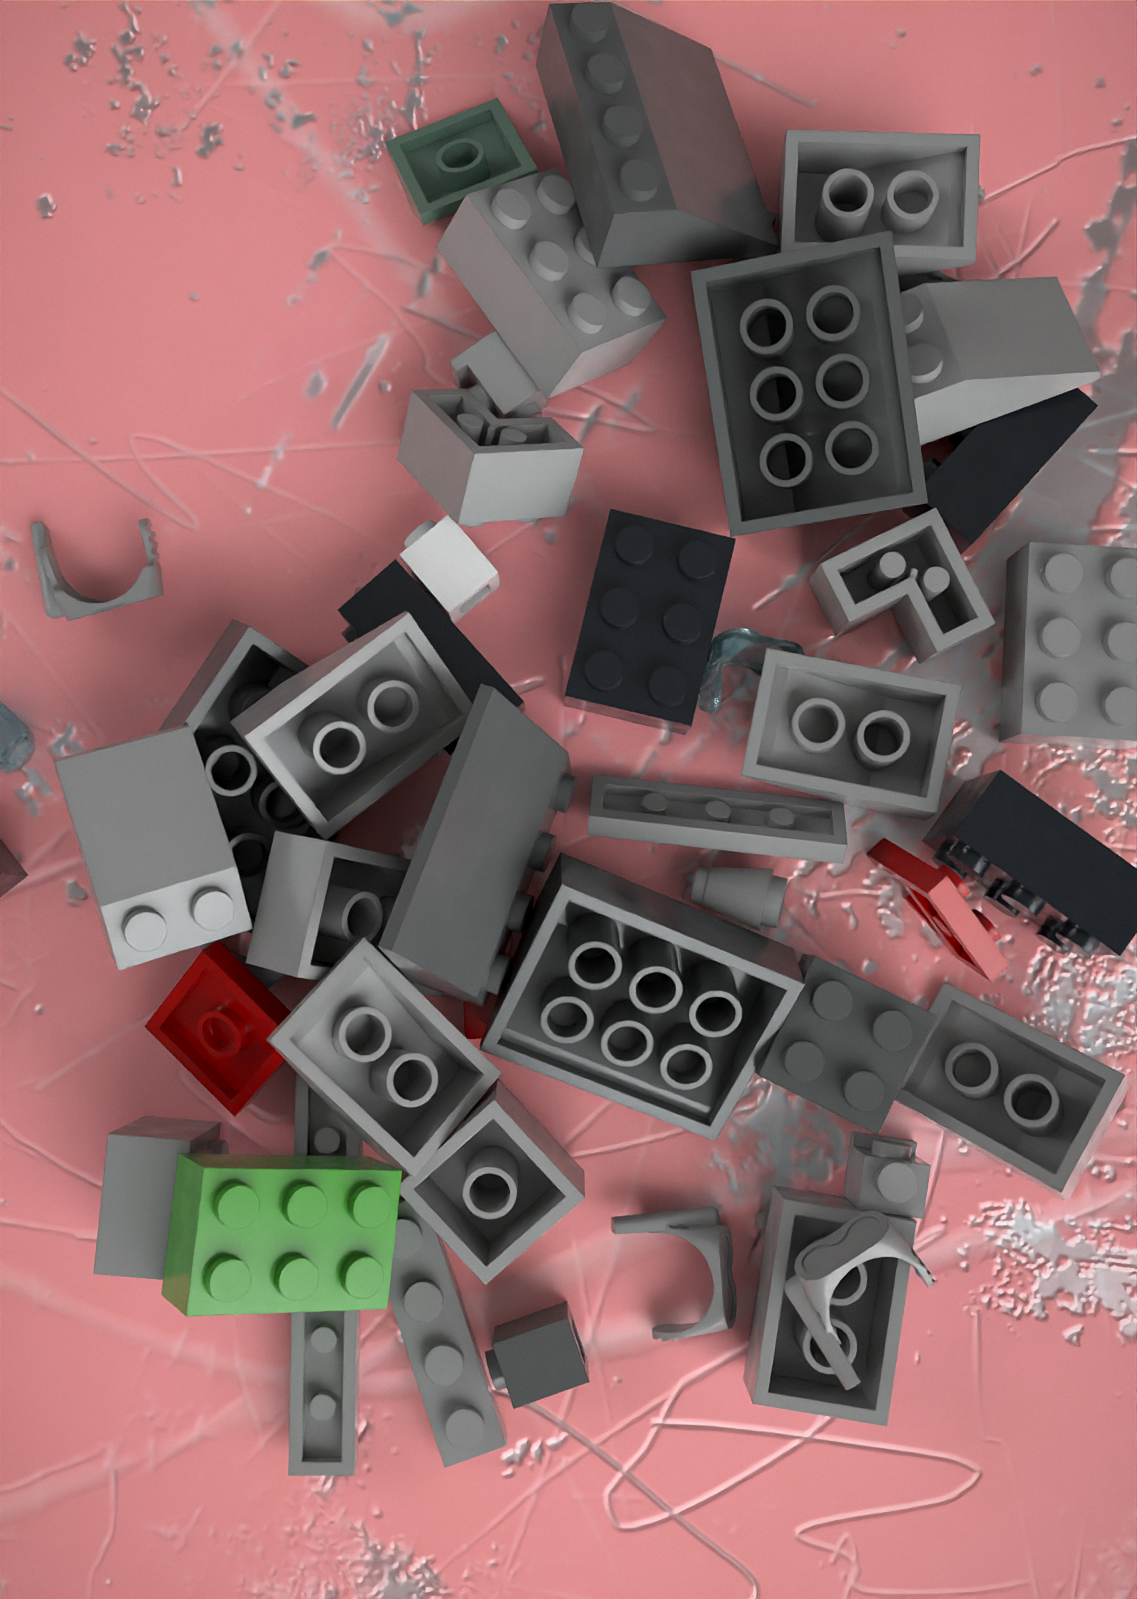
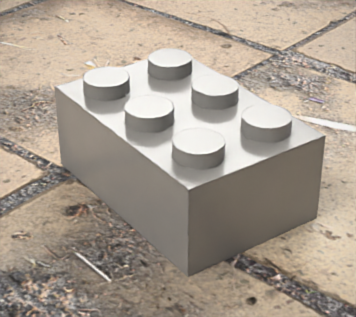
M557 167L466 194L436 247L546 399L631 364L667 319L650 295L647 287L638 279L630 266L596 268L572 185L563 177Z
M1029 541L1007 559L999 742L1126 750L1137 746V548Z
M773 1185L743 1381L752 1404L887 1426L911 1264L895 1257L874 1258L852 1268L834 1289L829 1306L830 1322L835 1327L836 1335L842 1343L840 1344L841 1349L861 1382L849 1390H845L784 1290L785 1282L796 1275L795 1261L803 1249L838 1230L852 1217L868 1211L857 1209L846 1197ZM883 1213L913 1249L917 1221L912 1217Z

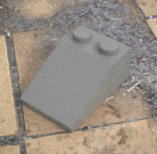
M786 129L779 171L777 241L780 247L777 253L892 230L898 277L973 265L976 261L980 134Z
M1057 276L925 283L900 293L920 446L1100 380V370Z
M405 611L285 680L230 721V723L305 820L324 840H327L457 739L462 733L473 704L410 613Z
M767 648L741 776L865 809L928 820L938 813L962 685Z
M189 724L53 759L107 948L118 970L253 929L238 869Z
M275 831L246 963L298 978L321 980L358 938L364 937L421 994L443 996L441 992L412 983L378 947L410 866V859Z
M364 937L358 938L266 1039L338 1117L389 1165L413 1177L417 1175L501 1074Z
M944 982L928 1010L935 1015L897 1093L895 1101L1009 1170L1068 1202L1128 1091L1126 1075Z

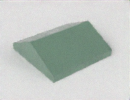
M498 98L385 142L388 154L410 207L423 225L456 213L466 194L539 173L538 168Z

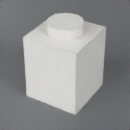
M449 515L445 516L437 524L433 520H428L418 526L404 542L407 549L399 554L405 569L454 624L501 586L498 571Z

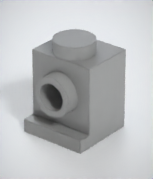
M496 329L450 360L453 381L458 389H467L471 386L468 391L497 419L538 418L543 416L541 410L546 407V398Z
M852 1131L843 1195L857 1209L924 1219L931 1165L916 1156V1141Z

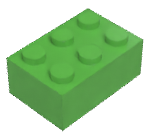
M178 1153L161 1295L186 1317L387 1309L402 1170L370 1156Z

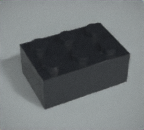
M610 509L565 692L564 706L686 735L692 726L736 539Z
M1002 770L965 781L922 840L923 843L936 851L932 860L939 867L942 864L948 866L962 880L969 875L988 889L983 896L986 901L1012 918H1017L1019 913H1021L1040 927L1035 933L1037 938L1064 956H1069L1072 951L1087 958H1091L1093 954L1121 956L1137 933V868Z

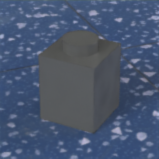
M568 1301L495 1326L492 1342L493 1349L485 1352L486 1362L495 1389L500 1391L507 1388L514 1409L590 1382L588 1360Z

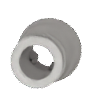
M699 865L693 883L691 902L701 904L705 908L759 931L762 925L777 928L788 878L773 875L774 869L714 866L710 868Z

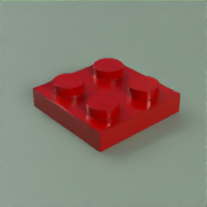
M217 940L201 951L144 1027L235 1117L252 1102L286 1062L266 1039L291 1011Z

